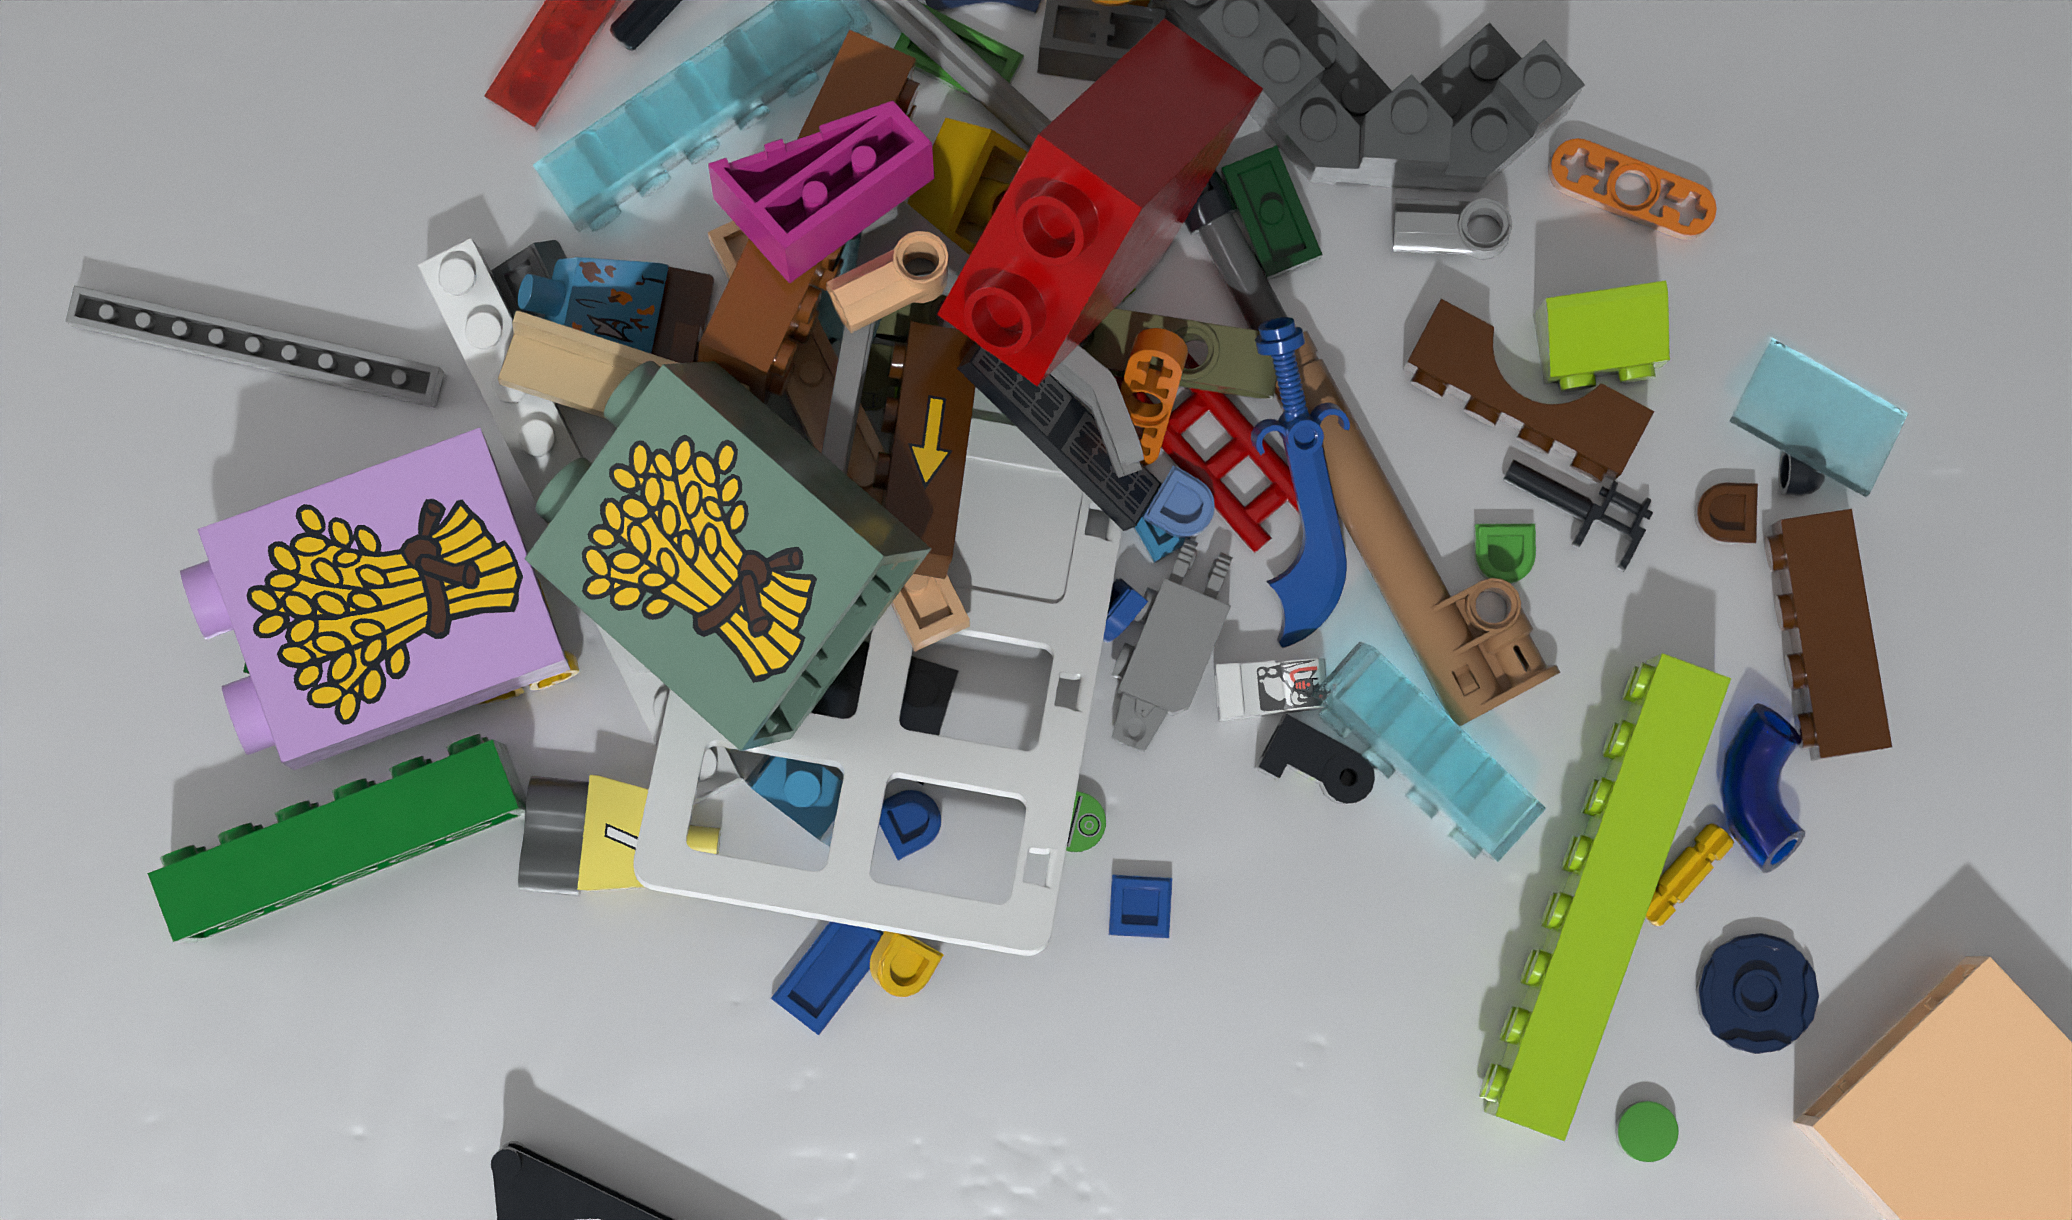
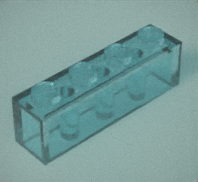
M1359 641L1312 694L1324 707L1318 714L1320 719L1343 739H1346L1350 733L1354 734L1367 747L1361 755L1363 759L1386 779H1389L1394 773L1397 774L1411 788L1404 795L1407 800L1431 820L1437 813L1441 815L1454 828L1447 836L1474 860L1481 853L1499 862L1546 809L1542 803L1372 645Z

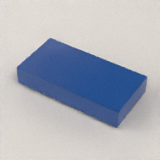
M830 921L771 999L817 1035H820L870 970L872 952L884 932Z

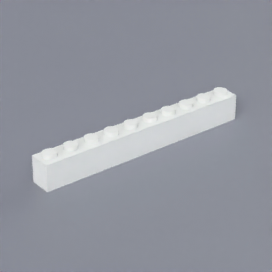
M470 238L418 264V267L537 504L541 493L554 476L570 462L583 457L557 403L499 384L498 377L514 334L512 326L514 317L480 248ZM595 622L658 747L670 688ZM713 746L705 752L694 805L744 780L729 748Z

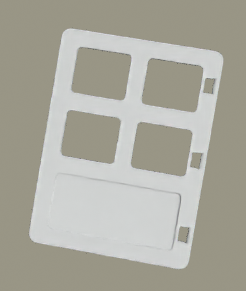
M785 392L781 397L771 393L766 406L809 442ZM884 408L878 411H865L885 453H889L891 434L880 432ZM971 418L954 552L947 572L970 619V627L955 634L1045 649L1052 655L1053 663L1037 746L1030 751H1023L904 729L900 725L899 718L913 647L890 604L872 629L856 713L848 719L810 713L791 739L744 750L834 766L843 772V783L825 867L819 871H809L696 851L687 845L686 841L705 752L713 746L737 748L670 689L634 855V873L637 880L644 887L655 891L1017 955L1030 956L1044 950L1052 934L1122 529L1109 517L1105 540L1100 537L1085 535L1089 508L1101 509L1015 425ZM1059 678L1080 679L1075 711L1067 707L1054 705ZM902 778L1019 799L1024 803L1026 813L1011 896L1005 903L996 904L878 883L872 879L870 869L887 784L892 779ZM1028 852L1041 855L1050 854L1044 887L1035 883L1023 882Z

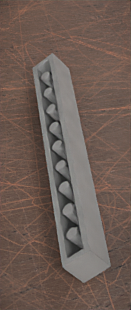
M75 285L65 321L77 328L436 408L444 371L440 367Z

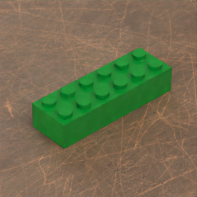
M481 734L469 736L446 746L449 756L441 760L432 762L431 758L425 760L424 756H419L389 768L392 779L376 784L375 780L367 782L366 778L359 779L332 790L335 801L319 806L318 802L310 804L309 800L275 812L274 814L278 822L276 824L263 828L262 824L253 826L251 822L218 834L217 837L220 845L209 850L205 846L196 848L195 845H190L161 856L160 860L163 867L147 874L173 942L195 943L525 815L526 796L507 746L493 739L489 741L488 737H481Z

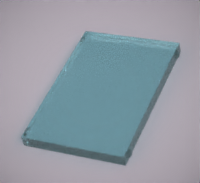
M1772 338L1729 422L1862 496L1867 497L1909 413Z

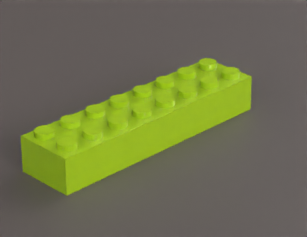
M1664 653L1647 660L1646 663L1642 662L1640 667L1634 666L1622 700L1631 703L1626 719H1621L1619 724L1613 723L1603 748L1602 756L1611 759L1605 777H1600L1599 780L1593 779L1584 800L1582 813L1590 816L1584 835L1580 834L1578 837L1573 835L1562 862L1561 869L1570 872L1563 892L1559 891L1558 894L1554 892L1551 894L1542 917L1541 926L1549 929L1543 949L1531 950L1521 975L1520 983L1529 986L1522 1007L1511 1006L1502 1027L1499 1040L1508 1043L1501 1065L1491 1063L1485 1074L1479 1093L1480 1098L1488 1100L1484 1109L1485 1113L1565 1141L1731 678Z

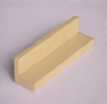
M516 311L512 321L514 334L498 381L500 385L606 419L604 417V409L607 401L621 381L636 367L647 361H654L660 367L663 364H675L678 362L521 311ZM741 383L745 388H747L750 391V387L748 385Z

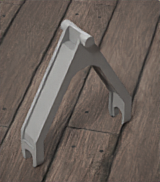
M902 201L862 231L855 268L893 250L898 241L908 233L925 231L938 236L946 245L948 252L947 286L942 295L948 296L970 256L905 201ZM917 258L908 262L904 268L914 276L923 277L930 275L937 267L928 259ZM878 320L853 333H850L846 326L844 327L822 454L846 475L874 327ZM1078 345L1050 374L1090 407L1118 478L1142 470L1139 461L1144 460L1143 451L1116 379L1107 368Z

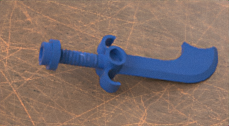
M1291 317L1271 319L1263 322L1258 327L1260 335L1255 338L1257 352L1261 355H1271L1273 359L1272 362L1284 412L1278 420L1265 419L1255 425L1251 433L1252 444L1260 455L1265 452L1262 441L1267 433L1278 431L1283 438L1303 529L1301 548L1294 562L1283 573L1266 581L1275 590L1282 608V626L1277 638L1282 648L1305 639L1328 619L1342 594L1347 571L1346 552L1322 448L1324 434L1320 425L1322 420L1329 415H1337L1338 424L1344 430L1349 431L1350 422L1339 406L1328 402L1319 404L1309 414L1295 355V350L1305 344L1303 329L1295 326V321Z

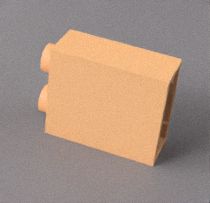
M1966 956L1793 1122L1885 1220H2072V1042L1990 956Z

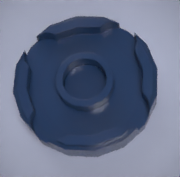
M1763 933L1735 936L1715 948L1702 965L1696 986L1699 1014L1711 1034L1730 1048L1752 1054L1780 1051L1790 1045L1791 1042L1797 1040L1814 1020L1819 999L1816 973L1803 954L1785 939Z

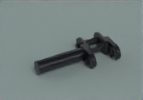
M1514 459L1503 478V481L1583 521L1578 534L1571 544L1579 549L1592 523L1602 522L1625 534V538L1629 543L1624 551L1623 558H1621L1617 565V569L1622 572L1626 570L1646 529L1639 526L1643 517L1650 520L1653 514L1652 511L1648 510L1651 503L1650 498L1647 497L1641 504L1617 492L1618 482L1616 481L1612 482L1609 489L1602 486L1598 494L1603 496L1604 499L1599 506L1593 503L1591 498ZM1610 502L1635 515L1630 527L1604 514Z

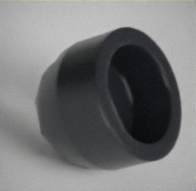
M1785 447L1783 449L1778 471L1779 489L1782 495L1802 496L1812 494L1822 486L1825 476L1816 471L1823 469L1825 464L1815 451L1797 447Z

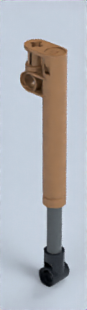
M1215 169L1184 223L1191 235L1199 233L1249 328L1259 331L1258 327L1263 322L1288 316L1233 217L1238 208L1218 171ZM1308 331L1303 332L1305 344L1295 350V355L1309 414L1319 404L1328 402L1339 406L1350 422L1349 431L1344 430L1338 424V416L1329 415L1322 420L1320 425L1324 434L1322 448L1336 510L1453 727L1456 729L1561 673L1557 665L1547 666L1530 636L1533 627L1521 606L1519 594L1512 584L1503 579L1489 578L1451 597L1323 359L1318 358L1316 354L1318 350ZM1276 381L1274 396L1284 412L1278 381ZM1491 591L1501 595L1507 606L1503 621L1488 623L1481 619L1475 607L1476 599L1480 593Z

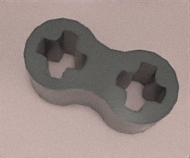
M540 776L530 777L519 862V890L580 896L582 890H577L588 781Z

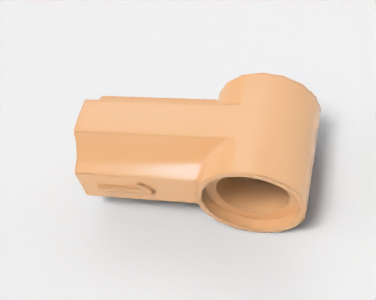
M916 231L908 233L898 241L893 250L826 282V289L843 325L848 328L850 333H853L913 302L926 303L935 300L943 293L947 286L948 252L946 245L938 236L930 232ZM925 258L933 262L937 268L930 275L921 277L910 274L904 267L913 259Z

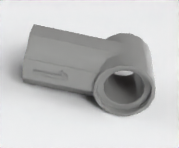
M1481 198L1474 201L1395 199L1393 252L1470 255L1473 258L1483 260L1497 256L1508 244L1512 230V219L1507 208L1497 200L1490 198ZM1478 215H1489L1499 223L1501 234L1492 242H1477L1469 234L1467 224Z

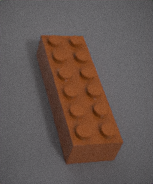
M849 29L797 139L820 132V125L890 101H894L912 121L917 108L913 104L921 85L913 80L916 58ZM858 234L854 236L851 240L855 241ZM749 239L699 342L698 362H717L737 381L748 385L750 392L765 405L771 393L781 397L795 367L792 359L798 345L796 341L803 344L808 342L820 314V311L816 309L823 291L821 289L827 291L826 282L839 276L844 264V259L841 256L846 243L789 283Z

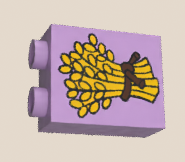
M481 428L199 528L197 530L208 561L180 570L189 604L203 637L207 640L234 630L250 676L222 686L229 715L245 753L250 755L276 746L281 763L293 770L571 670L534 568L525 560L528 552Z

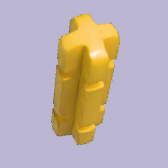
M1710 823L1706 825L1695 837V846L1693 848L1687 846L1659 878V886L1655 889L1645 917L1652 925L1656 927L1664 925L1676 911L1673 906L1677 902L1683 903L1712 871L1714 867L1711 863L1714 860H1721L1733 847L1734 841L1731 836L1717 824Z

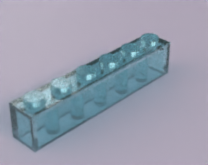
M775 0L534 163L533 167L578 233L588 226L592 232L598 231L619 217L622 213L619 205L635 194L639 193L642 198H646L663 188L671 180L668 172L688 159L691 165H694L713 154L721 146L718 138L732 128L738 126L740 131L751 128L770 113L767 107L769 103L786 92L790 98H793L814 85L820 78L816 71L836 58L849 29L868 37L873 33L871 21L856 0Z

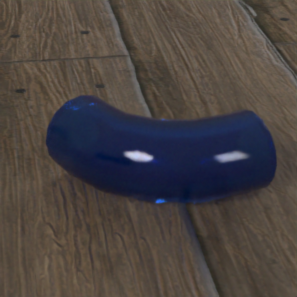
M1756 703L1743 717L1724 751L1719 793L1728 830L1749 861L1761 873L1765 874L1785 862L1796 851L1805 837L1806 831L1792 818L1785 808L1780 792L1782 770L1791 754L1802 743V740L1795 728L1780 714L1763 704Z

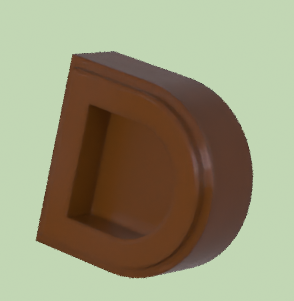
M1726 482L1716 484L1707 489L1699 497L1694 511L1695 522L1699 531L1707 539L1719 544H1756L1758 483Z

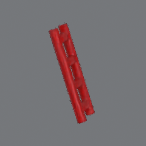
M1188 352L1184 368L1194 369L1199 367L1200 365ZM1114 377L1121 390L1124 378ZM1189 388L1193 394L1170 414L1161 448L1181 470L1199 479L1210 489L1216 511L1255 554L1272 539L1261 526L1267 518L1287 501L1299 513L1289 466L1264 438L1262 446L1265 452L1262 455L1259 454L1251 441V433L1254 426L1225 393ZM1145 392L1133 393V396L1139 401L1154 404ZM1209 411L1232 439L1207 461H1204L1182 434ZM1246 457H1249L1270 480L1271 484L1244 506L1221 479Z

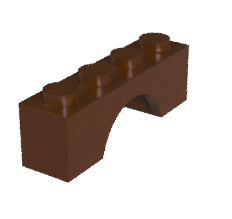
M1440 299L1403 368L1405 371L1413 374L1410 381L1412 385L1436 398L1442 399L1445 392L1466 402L1463 409L1465 413L1484 424L1495 427L1498 420L1520 431L1516 437L1519 442L1537 452L1548 455L1551 448L1572 458L1573 460L1569 467L1592 481L1601 483L1605 476L1614 481L1622 474L1655 411L1602 383L1587 395L1572 402L1562 404L1540 403L1524 397L1507 383L1498 369L1493 349L1494 326Z

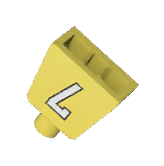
M599 775L589 776L577 890L603 891L646 888L635 876L634 855L648 789ZM690 825L686 843L693 850L719 854L721 828Z

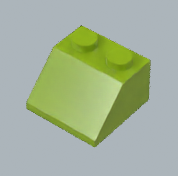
M1666 280L1545 298L1533 314L1544 385L1559 382L1561 392L1597 386L1595 377L1619 374L1620 383L1653 379L1656 377L1655 368L1663 367L1670 360L1669 306Z

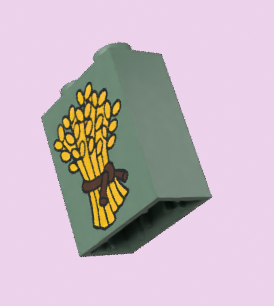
M647 361L630 372L616 387L607 401L604 417L617 429L594 462L591 463L584 457L570 462L554 476L541 493L535 511L549 525L527 554L525 560L738 750L744 751L791 739L932 548L717 362L663 364L660 367L654 361Z

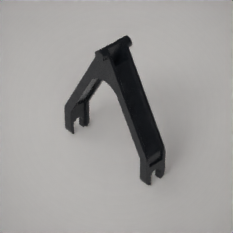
M510 1141L504 1144L492 1157L491 1170L493 1172L497 1220H676L525 1147L520 1142Z

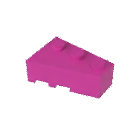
M894 101L820 125V132L785 144L783 139L764 144V151L728 163L727 158L708 163L713 199L789 283L934 179L932 142Z

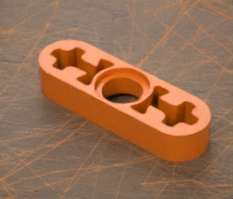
M1580 138L1567 140L1555 150L1549 161L1548 175L1551 183L1559 192L1682 240L1697 238L1711 226L1715 219L1716 201L1712 193L1703 185L1594 142ZM1576 153H1581L1586 156L1584 166L1600 174L1604 170L1605 162L1614 165L1615 168L1605 181L1604 195L1593 191L1600 181L1599 179L1589 175H1582L1577 182L1568 180V168L1560 164L1561 158L1571 160ZM1626 173H1635L1642 176L1649 188L1646 201L1634 206L1623 203L1615 191L1617 179ZM1661 184L1671 188L1664 199L1682 204L1687 196L1695 198L1697 200L1695 209L1703 214V219L1694 218L1688 226H1685L1678 222L1680 212L1676 209L1663 205L1659 210V217L1649 213V210L1658 200Z
M1161 328L1146 329L1136 336L1120 390L1133 425L1144 428L1142 438H1138L1144 460L1140 462L1144 466L1153 463L1159 456L1188 355V348L1184 340L1177 334ZM1152 357L1164 360L1161 372L1149 368ZM1145 392L1152 394L1161 403H1144L1136 399L1133 393Z

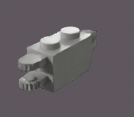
M1185 538L1169 579L1164 578L1159 591L1147 587L1144 598L1148 600V603L1134 619L1145 625L1136 647L1124 643L1111 676L1122 680L1117 692L1122 695L1112 739L1143 752L1147 749L1167 714L1173 716L1189 709L1231 608V605L1216 600L1233 559L1229 555L1220 552L1219 557L1214 559L1208 573L1209 581L1203 594L1181 585L1187 570L1191 569L1198 553L1196 550L1198 543Z

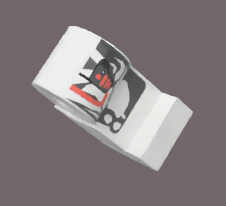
M1323 658L1275 662V660L1249 663L1239 662L1217 664L1213 668L1218 722L1329 707L1325 659Z

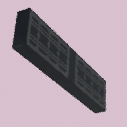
M974 342L957 369L1123 531L1137 526L1162 483L1141 462L1142 470L1118 478L1093 415L1061 383L1049 374L1036 386Z

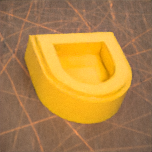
M884 931L872 952L870 973L876 984L889 994L897 997L911 996L925 987L944 954L914 936Z

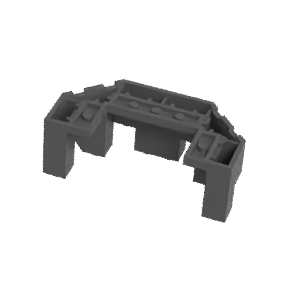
M1153 0L1154 8L1167 10L1166 20L1264 88L1249 115L1301 173L1313 183H1362L1378 187L1411 189L1427 187L1478 193L1566 116L1585 86L1584 82L1545 39L1521 58L1490 22L1421 83L1411 74L1392 91L1311 0Z

